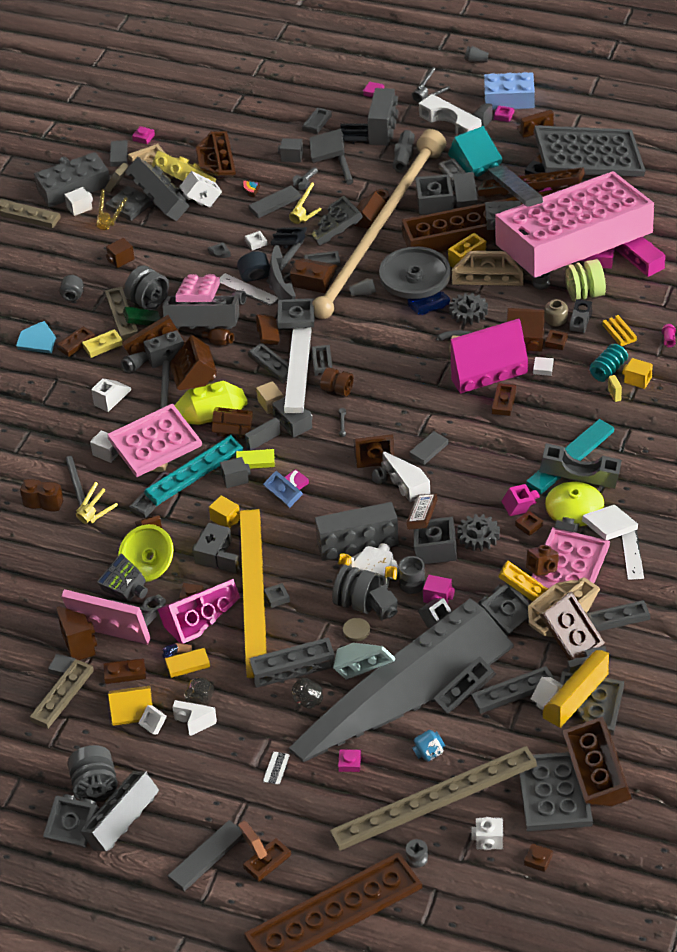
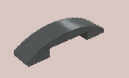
M276 245L270 260L269 280L271 286L280 300L295 299L296 295L292 284H284L280 272L283 257L279 245Z

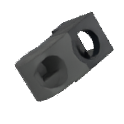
M576 299L570 321V331L585 333L589 319L592 316L591 301ZM584 305L587 307V310L579 309V306Z

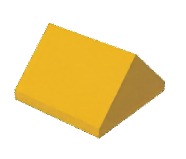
M150 686L114 690L108 693L113 726L139 722L147 705H152Z

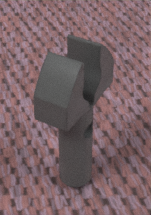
M313 167L303 176L295 175L293 177V187L298 184L299 190L307 189L310 186L309 179L318 172V169Z

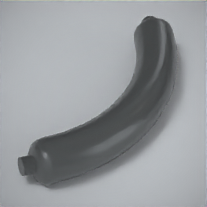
M464 330L447 331L437 335L436 340L443 341L452 338V335L463 336L472 332Z

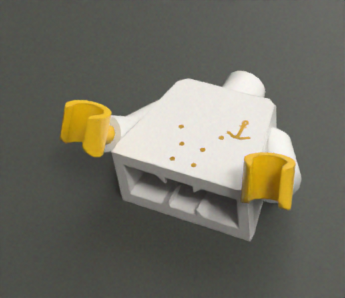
M380 543L378 548L367 546L362 552L352 557L348 554H340L339 565L347 564L352 566V568L358 567L360 573L363 570L378 573L380 576V587L387 584L388 588L390 578L396 579L399 576L397 562L393 560V553L389 552L390 547L385 543Z

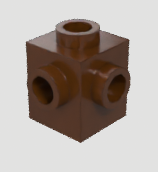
M540 545L537 548L527 550L526 568L532 573L539 576L557 571L559 553L550 546Z

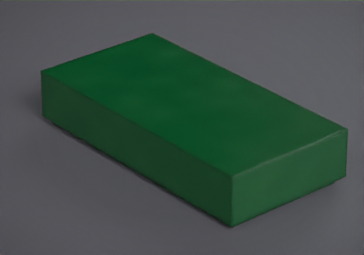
M124 307L123 310L126 322L131 324L150 326L161 319L158 311L131 307Z

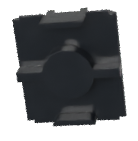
M340 124V129L343 132V141H352V144H355V141L368 140V124Z
M307 227L277 228L276 234H272L271 245H282L286 249L288 245H296L298 242L301 244L306 237L304 233L307 231Z

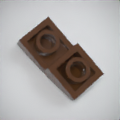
M257 314L256 325L257 331L260 333V343L278 345L279 332L275 317Z

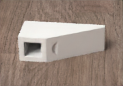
M383 452L382 468L389 473L392 482L398 485L402 496H406L408 501L412 502L416 500L418 495L430 494V480L420 468L387 452Z

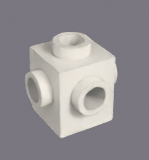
M476 818V827H472V840H476V849H503V818Z

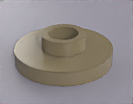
M352 618L343 625V634L351 641L364 640L370 633L369 623L361 618Z

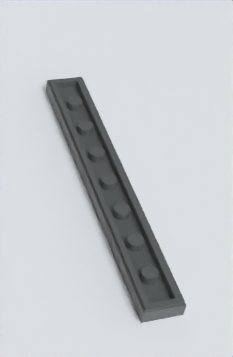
M501 165L488 169V174L526 207L543 202V197L506 166Z

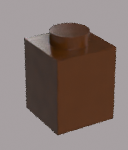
M124 238L106 246V258L109 263H112L117 268L135 260L133 246Z

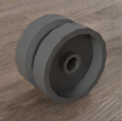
M145 265L139 266L128 276L124 287V294L129 301L137 304L139 307L155 310L164 302L168 294L169 281L165 276L157 273L152 268Z

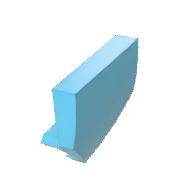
M45 321L22 330L16 347L20 350L52 354L56 336Z

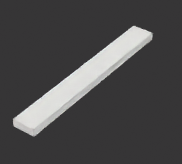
M311 327L293 328L284 405L285 413H303Z

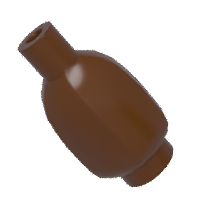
M215 328L209 332L203 331L202 338L208 339L212 344L226 346L233 343L234 334L230 333L227 329Z

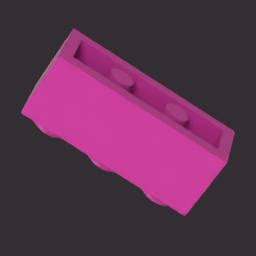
M639 237L615 247L618 253L647 277L665 268V254L644 237Z

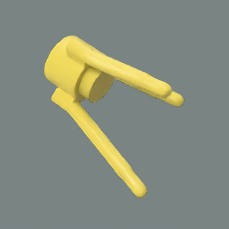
M313 182L289 214V219L295 224H299L301 221L305 223L309 218L322 210L319 208L306 216V210L302 207L303 202L314 186Z
M97 482L93 484L81 506L76 510L77 518L84 524L89 522L93 524L98 518L118 506L115 503L95 515L96 510L93 506L105 492V489L102 488L90 504H87L98 485Z

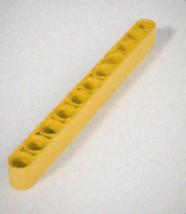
M260 509L240 510L247 678H254L249 658L267 654Z

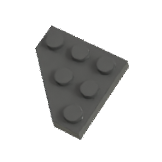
M343 196L329 205L328 214L323 215L318 223L320 227L318 230H314L311 235L319 245L325 244L335 235L343 233L349 226L357 224L363 216Z
M562 671L560 683L564 685L574 673ZM605 678L575 711L584 723L603 716L610 735H614L624 681Z

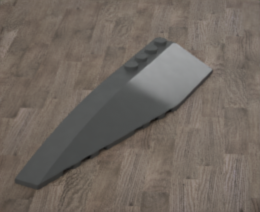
M470 598L394 655V662L378 667L356 685L289 747V750L302 762H305L327 752L328 748L334 745L340 746L344 744L345 740L356 736L357 738L364 735V731L371 728L375 730L403 717L404 713L410 710L416 711L421 708V705L429 701L433 703L436 701L434 697L479 656L490 666L511 650L514 644L487 611Z

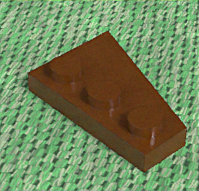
M166 315L126 339L122 344L129 355L142 351L145 352L144 341L176 330L178 331L169 315Z

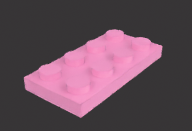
M196 274L188 275L184 278L176 293V302H212L220 285V277H215L213 274L205 275V277H198Z

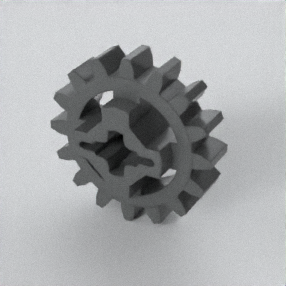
M464 293V296L458 294L457 298H452V302L449 303V315H451L452 319H456L457 323L463 321V325L467 322L473 325V321L479 323L480 319L484 320L485 315L488 314V303L485 302V298L480 299V295L474 296V293L470 295Z
M474 514V518L467 516V521L461 520V525L457 526V538L460 539V544H465L466 549L472 547V551H475L476 548L483 551L484 547L490 549V544L496 545V540H499L500 527L497 526V521H492L491 516L487 519L485 514H482L481 517Z

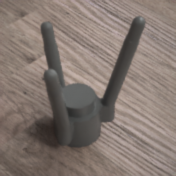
M434 67L412 93V98L418 103L428 97V89L424 86L435 71ZM450 87L442 88L433 93V95L437 96L450 89Z

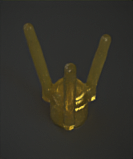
M104 189L101 190L99 214L96 222L98 229L108 230L110 226H114L117 216L127 201V197L123 199L114 216L110 218V214L103 212Z

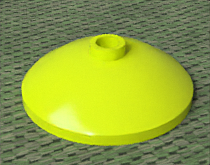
M572 481L554 487L546 497L545 506L548 515L554 521L563 519V517L575 519L574 523H578L579 526H585L587 524L582 521L583 515L603 509L604 499L595 487L583 482Z
M151 524L141 525L125 536L120 545L118 556L123 554L142 573L146 582L160 577L169 567L173 557V543L169 534L162 528Z

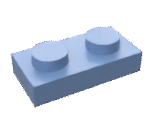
M277 471L263 484L289 508L303 495L297 487Z

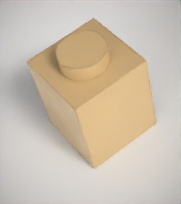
M273 381L256 388L258 402L267 414L273 412L272 403L283 398L282 392Z

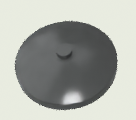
M425 247L402 248L392 252L382 261L379 268L380 282L388 292L398 297L408 299L425 298L440 292L447 285L450 279V265L441 253Z

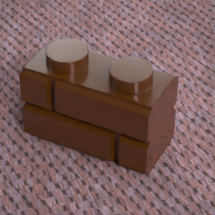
M215 407L213 411L212 432L216 433L217 436L225 437L231 434L235 435L236 438L244 439L245 434L250 432L252 428L253 411Z

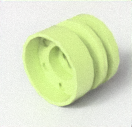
M598 259L585 261L583 267L580 263L566 265V286L573 301H576V299L580 300V298L582 300L587 299L588 294L591 298L605 295V277Z

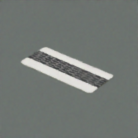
M273 752L263 780L264 782L280 784L289 754Z

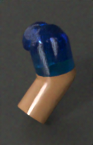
M175 643L164 646L162 657L165 659L172 657L173 653L183 654L191 652L192 645Z

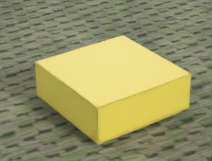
M613 375L608 378V391L613 400L617 402L621 401L622 386L617 377Z

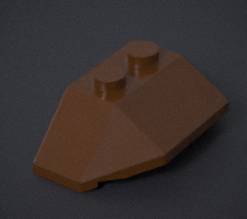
M210 131L208 136L195 148L199 170L215 178H232L236 175L228 133L227 131Z

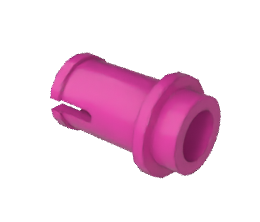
M665 324L661 330L664 335V345L666 347H673L676 344V328L672 324Z

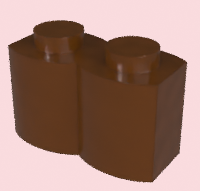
M26 479L20 488L23 506L27 508H42L46 511L55 512L59 511L63 504L61 485L58 483H42L39 480Z

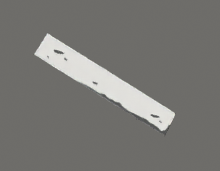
M226 273L220 277V283L237 291H245L246 295L271 306L278 299V297Z
M635 530L622 535L628 580L644 579L638 533Z

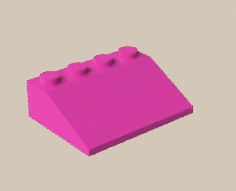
M520 319L450 339L451 380L460 394L528 373V357Z

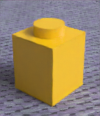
M631 358L630 362L625 364L623 368L624 383L645 389L652 378L653 364Z
M222 495L209 506L210 520L218 525L231 528L240 520L239 505Z

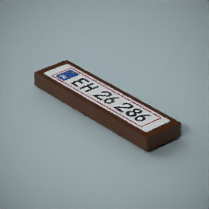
M437 493L417 496L407 520V529L427 528L438 500Z

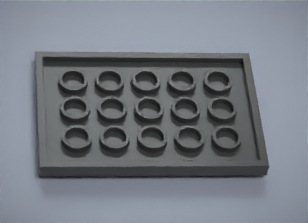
M536 125L534 127V134L545 173L584 167V175H604L612 171L619 176L644 177L646 171L633 132L630 129Z

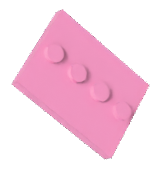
M173 403L108 434V440L136 477L202 446L200 438Z
M552 527L545 545L550 546L559 553L557 571L539 576L533 573L531 577L548 589L555 583L579 580V578L583 577L595 583L609 549L610 541Z
M64 589L61 597L66 608L85 614L87 621L92 622L95 632L148 645L151 637L140 607Z

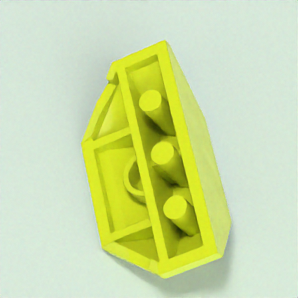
M219 381L187 390L174 406L188 424L201 425L213 421L215 407L241 410L248 404L243 389L228 382Z

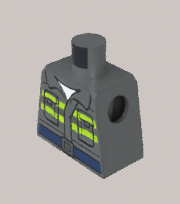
M123 554L116 558L97 581L103 591L125 601H130L134 595L144 598L148 592V589L143 586L146 582L144 576Z

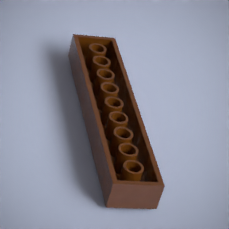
M567 186L559 189H552L538 193L542 197L569 187ZM516 197L497 200L496 202L519 200ZM485 203L402 220V236L407 247H425L437 252L446 251L472 233H475L486 242L496 240V230H487Z

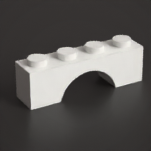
M433 94L419 103V116L431 123L436 121L453 123L456 125V136L481 127V119Z

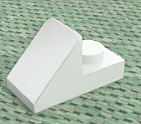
M177 700L173 704L174 719L188 722L190 736L216 724L215 707Z

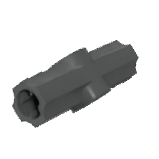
M405 130L401 133L399 142L395 144L393 169L400 173L407 170L409 160L413 157L415 134L410 130Z

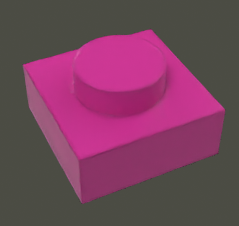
M140 126L132 135V138L135 142L148 144L155 136V132L153 129Z
M340 749L339 772H360L361 750Z

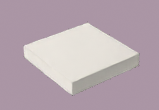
M616 505L585 514L582 519L585 524L605 540L638 530V523Z

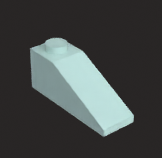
M351 643L337 649L333 668L345 679H349L394 662L395 657L383 646Z

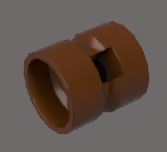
M327 367L321 378V390L331 393L335 391L336 394L347 397L351 392L354 376L352 373L344 371L339 373V370Z

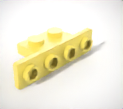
M157 151L152 162L153 167L156 165L163 172L182 181L186 179L191 171L213 182L216 181L215 177L200 171L198 164L194 163L192 165L188 163L189 160L182 156L175 158Z

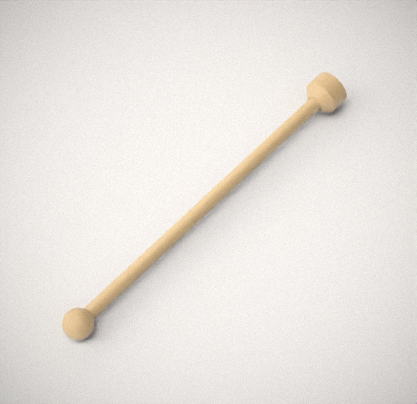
M427 129L418 139L417 149L420 153L326 294L313 300L314 316L316 318L327 319L333 314L334 299L427 159L438 158L445 149L446 139L439 131Z

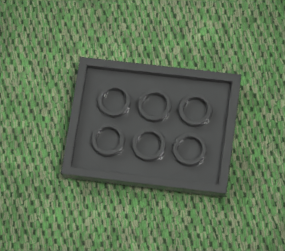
M570 753L533 755L537 766L519 774L527 831L593 826L591 807L584 800Z

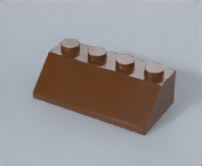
M191 334L170 361L178 390L206 386L208 382H212L216 377L217 371L209 346Z
M603 716L563 730L585 802L587 804L614 806L631 800L632 797Z

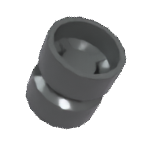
M408 556L399 563L400 588L405 593L416 594L424 588L425 566L423 560L419 557Z

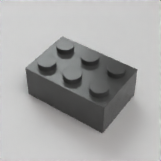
M375 88L368 115L369 145L389 146L390 139H393V129L396 128V119H398V109H396L398 96H395V89Z

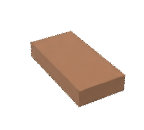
M245 821L239 823L238 826L246 842L258 858L262 859L267 856L260 838Z

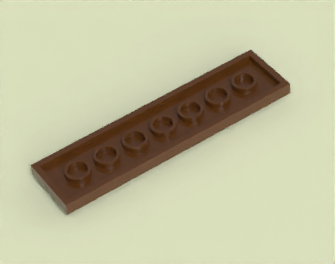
M398 852L245 932L244 937L254 952H303L422 889V883Z

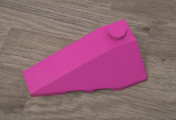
M234 579L160 607L157 610L164 628L179 643L184 644L200 637L204 630L240 599V595Z

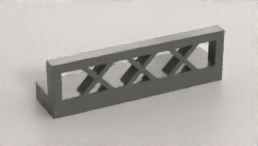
M329 637L249 658L255 687L258 688L333 668L335 654Z

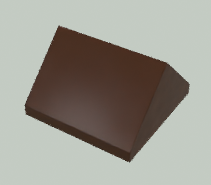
M376 191L361 200L356 207L361 212L363 218L353 226L369 229L386 204V201Z

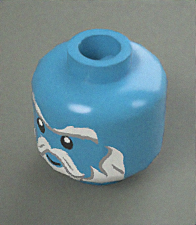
M427 730L414 739L416 746L412 749L418 759L423 757L425 761H430L443 753L445 744L437 731L434 733L432 730Z

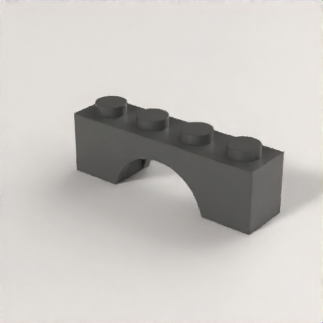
M546 443L539 472L615 489L622 460L602 456L596 461H579L572 458L566 452L565 447Z

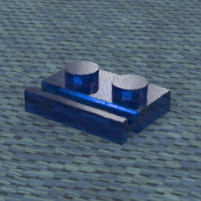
M440 291L425 298L407 299L408 306H411V309L418 315H424L429 311L442 309L449 305L450 297L443 291Z

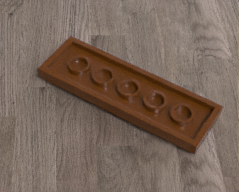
M584 167L548 173L519 175L518 177L535 191H542L544 188L559 189L561 186L568 185V187L577 185L581 182L585 172ZM494 179L484 180L478 188V195L485 198L493 197L494 194H501V196L511 194Z

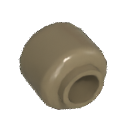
M559 299L548 302L544 310L546 323L555 327L565 324L568 319L566 303Z

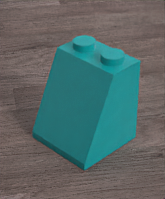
M484 126L455 136L448 152L451 159L454 158L466 173L473 172L476 177L483 175L489 168L499 166L502 161L500 153Z

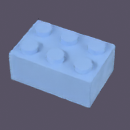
M533 73L484 74L485 103L492 104V110H496L498 105L514 109L534 108Z

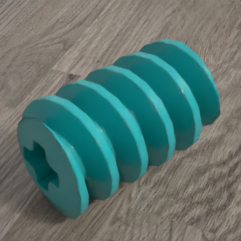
M609 345L591 363V375L596 380L605 382L609 376H612L627 361V351L620 345Z

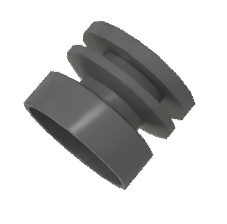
M343 565L334 583L333 604L343 606L344 608H349L352 605L354 611L368 614L372 610L369 604L372 597L369 592L380 587L379 574L368 570H363L360 573L358 567L352 568L350 565Z
M89 745L74 751L70 755L67 765L76 798L81 801L90 799L96 802L110 797L117 790L118 781L111 753L107 748L99 745Z

